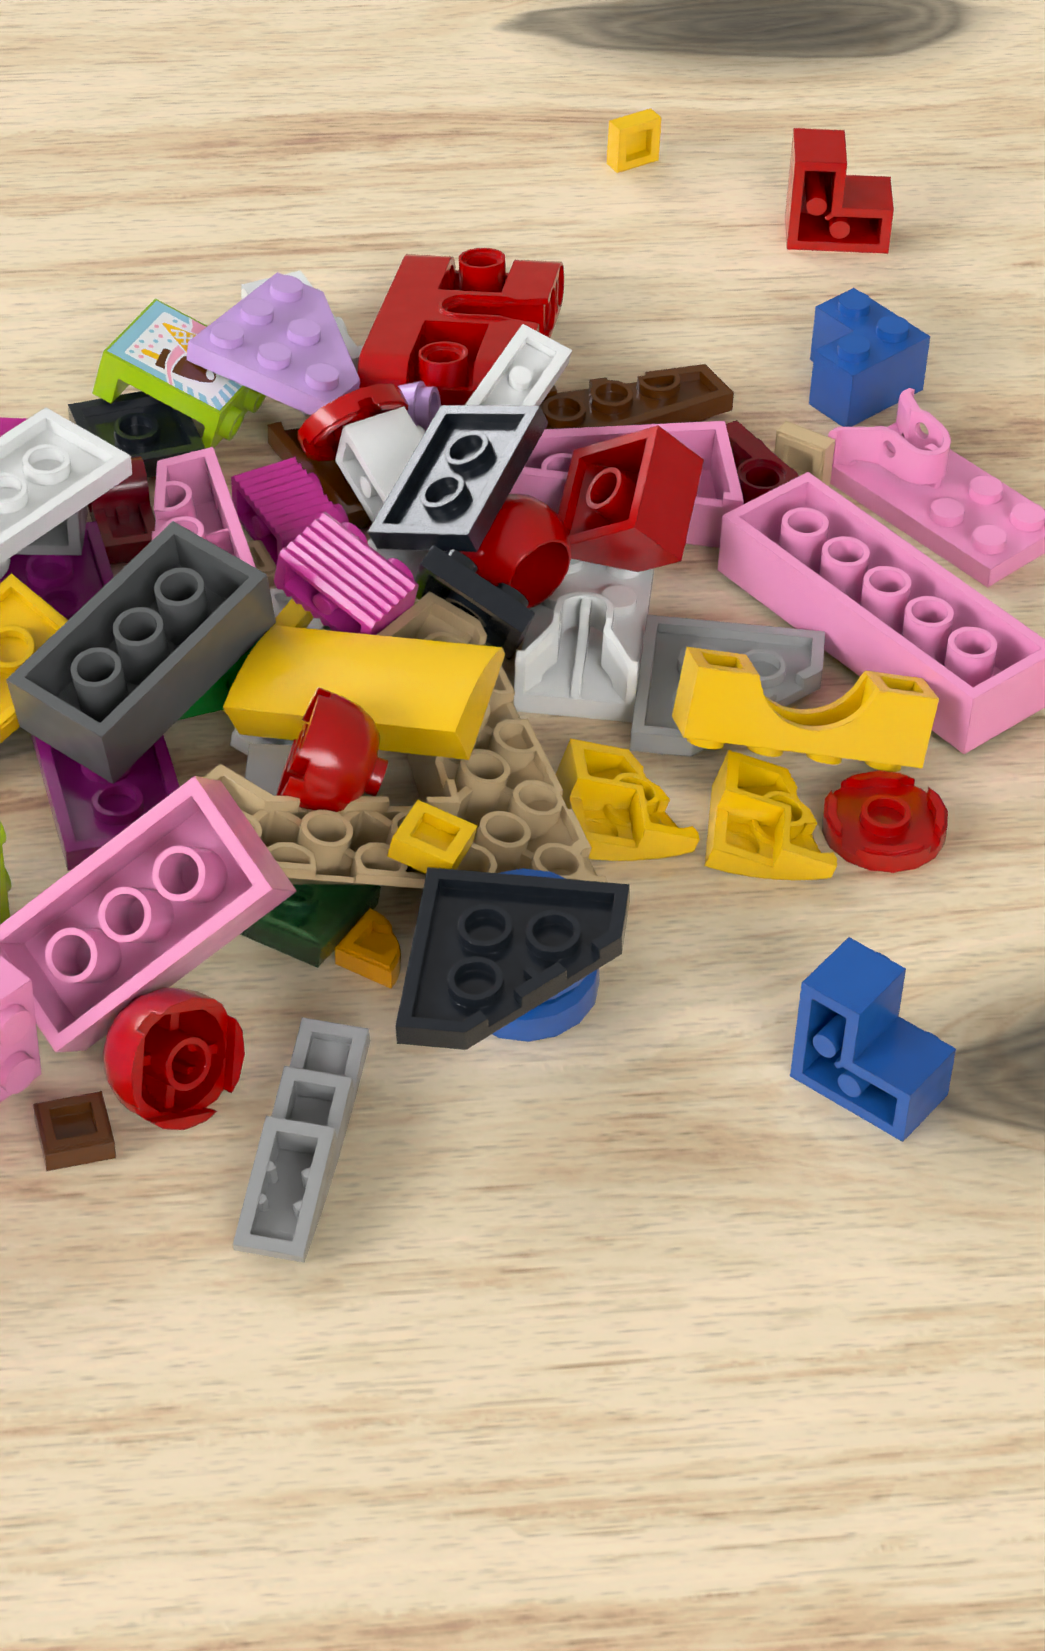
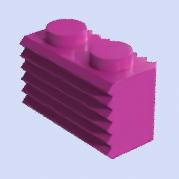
M296 457L231 477L232 501L240 524L254 541H262L276 565L281 550L287 548L289 543L294 541L298 534H302L306 527H310L315 519H319L323 512L328 513L341 524L349 522L343 507L340 504L333 505L332 501L328 500L327 495L323 493L322 485L316 474L313 472L307 474L306 469H302L301 463H297Z
M323 512L319 519H315L310 527H306L302 534H298L296 539L291 541L287 548L281 550L278 555L274 584L277 589L283 590L287 597H292L296 604H301L305 611H310L314 618L320 619L323 626H329L331 631L370 635L380 633L413 606L419 586L414 581L411 571L403 562L395 558L385 559L368 545L365 535L358 527L349 522L341 524L326 512Z

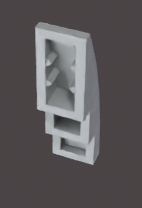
M302 1017L290 1066H284L272 1115L265 1118L233 1241L235 1251L305 1262L322 1214L356 1099L370 1044L368 1028Z

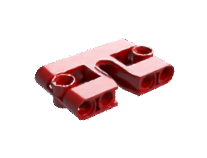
M474 248L462 252L459 255V270H456L453 256L406 254L361 350L357 373L360 378L359 388L375 384H394L399 386L423 381L426 387H436L438 389L441 405H465L522 324L551 338L563 302V263L515 259L509 273H506L505 254L492 248Z

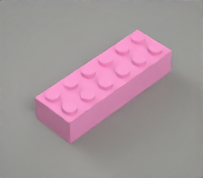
M807 472L722 515L718 559L719 572L794 628L825 631L824 650L858 676H861L864 671L923 678L939 698L932 731L961 753H968L1045 708V639L811 473Z

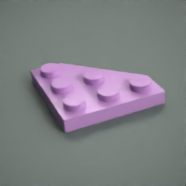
M277 272L188 341L187 361L309 415L314 414L318 409L338 397L359 389L360 378L324 292L302 283L301 280L293 276Z

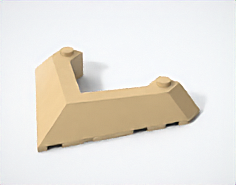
M428 592L377 634L380 636L484 646L487 639V634L480 620L431 592ZM501 665L469 760L406 753L420 801L477 825L473 844L456 870L500 873L524 868L553 872L566 879L608 882L606 876H597L589 859L591 846L573 809H568L562 798L563 789L528 718L521 719L513 704L515 691ZM222 764L216 766L203 777L219 780L223 783L292 884L424 887L425 873L387 857L393 835L413 806H389L390 800L388 796H361L359 799L351 801L344 810L339 812L309 810L299 807V798L273 796Z

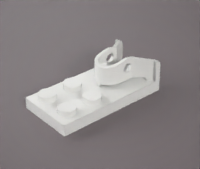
M46 407L0 437V579L9 569L10 557L131 476V456Z
M571 559L569 570L560 586L542 603L529 608L535 612V616L523 639L522 650H517L515 660L514 706L517 712L632 723L654 568L634 572Z

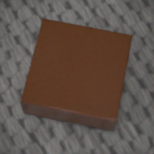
M102 1091L33 1104L34 1118L46 1171L116 1158L115 1141Z

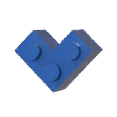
M855 288L815 307L810 353L813 368L809 405L840 426L852 427L897 404L900 394L908 388L914 389V394L922 391L930 336Z
M848 937L801 984L790 1077L903 1142L948 1095L956 1048L940 1040L936 1035L924 1031L899 1017L906 968L893 962L887 956L875 952Z

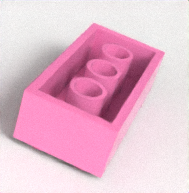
M194 776L0 924V955L31 979L36 1024L55 1052L86 1051L107 1035L118 1013L134 998L163 987L169 988L289 898L296 892V889L223 783L219 780Z

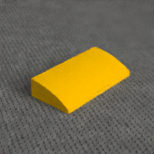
M274 625L257 642L246 658L229 691L223 708L239 735L294 741V739H298L305 723L309 724V722L303 721L302 718L314 692L318 687H321L359 704L371 716L380 735L379 750L469 760L505 653L502 647Z

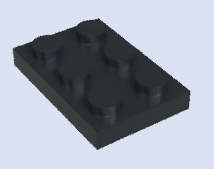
M441 405L368 530V534L376 548L430 550L435 545L442 551H447L451 548L463 552H477L548 425L541 407Z

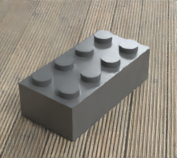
M172 521L6 679L19 726L114 784L276 623L267 574Z

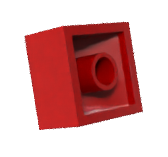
M659 425L573 450L558 512L559 518L567 527L571 559L634 572L681 562L704 459Z

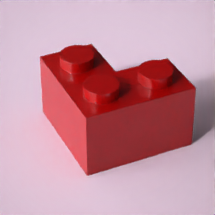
M793 128L785 209L787 250L889 253L894 213L891 177L846 175L845 130Z

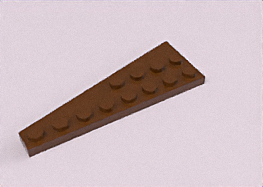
M706 364L645 372L644 376H638L637 382L633 383L608 380L607 377L589 380V389L557 393L554 385L540 404V407L548 421L545 429L688 423L703 421L707 418L732 411L734 392ZM282 422L267 425L268 444L282 461L296 457L297 463H301L302 469H306L307 474L311 472L316 474L322 485L324 495H327L328 500L332 501L333 505L340 504L343 507L349 523H352L359 529L372 525V521L335 460L316 461L306 457L298 441V430L300 428L284 430Z

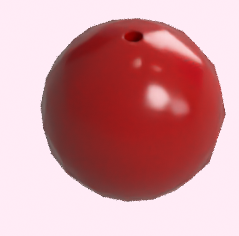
M525 494L508 495L477 552L459 551L477 565L478 571L476 573L495 586L500 582L505 583L523 594L529 601L527 608L539 605L554 593L567 574L571 561L570 541L565 524L546 503Z

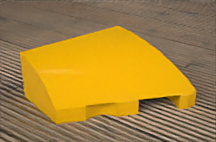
M570 738L555 775L563 789L562 798L567 808L573 809L591 846L589 859L606 861L651 860L695 851L700 840L698 831L693 826L679 828L665 812L670 798L659 785L651 782L645 776L643 766L629 749Z
M731 750L728 751L712 784L704 866L728 873L763 879L819 880L832 877L837 868V858L834 852L821 853L812 833L817 825V821L810 808L805 806L798 798V787L788 768Z

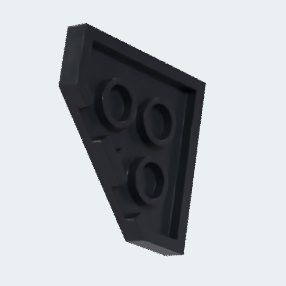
M428 867L395 1025L397 1044L467 1050L620 956L623 951L630 903V884Z

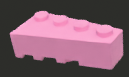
M725 421L545 429L509 493L530 495L546 503L558 515L573 450L659 425L704 459L686 544L720 548L722 515L744 504Z
M210 447L157 461L154 498L156 522L155 531H152V540L174 521L256 568L214 448Z

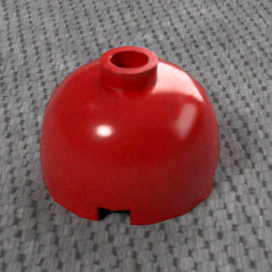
M318 687L302 718L303 721L309 722V724L305 723L298 739L293 741L276 796L299 798L300 808L339 812L344 810L350 802L363 796L364 793L371 796L377 795L387 770L388 760L378 757L380 735L371 716L359 704L342 695Z
M163 987L134 998L116 1016L107 1032L103 1050L107 1081L119 1102L131 1112L162 1129L186 1130L206 1122L217 1112L212 1108L206 1107L218 1100L223 1090L232 1093L240 1079L245 1049L243 1030L237 1019L227 1014L223 1004L198 991Z

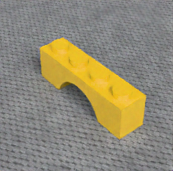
M686 647L672 718L683 738H687L689 743L701 748L721 749L724 743L744 745L751 752L768 757H779L783 755V751L806 753L808 758L824 764H840L842 759L845 758L864 761L866 765L880 771L898 772L901 770V766L923 768L939 698L923 678L864 671L855 685L846 694L830 704L813 709L789 708L772 701L763 693L760 675L746 654Z

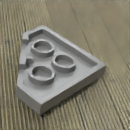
M647 615L632 721L630 751L691 757L706 749L689 743L687 738H683L672 718L686 647L746 654L760 675L763 693L772 701L786 707L820 689L825 631Z

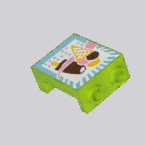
M156 298L103 351L92 394L112 404L131 385L202 423L205 427L202 436L205 448H215L223 438L228 441L232 440L238 432L246 412H257L266 398L264 394L187 361L188 341L204 330L207 325Z

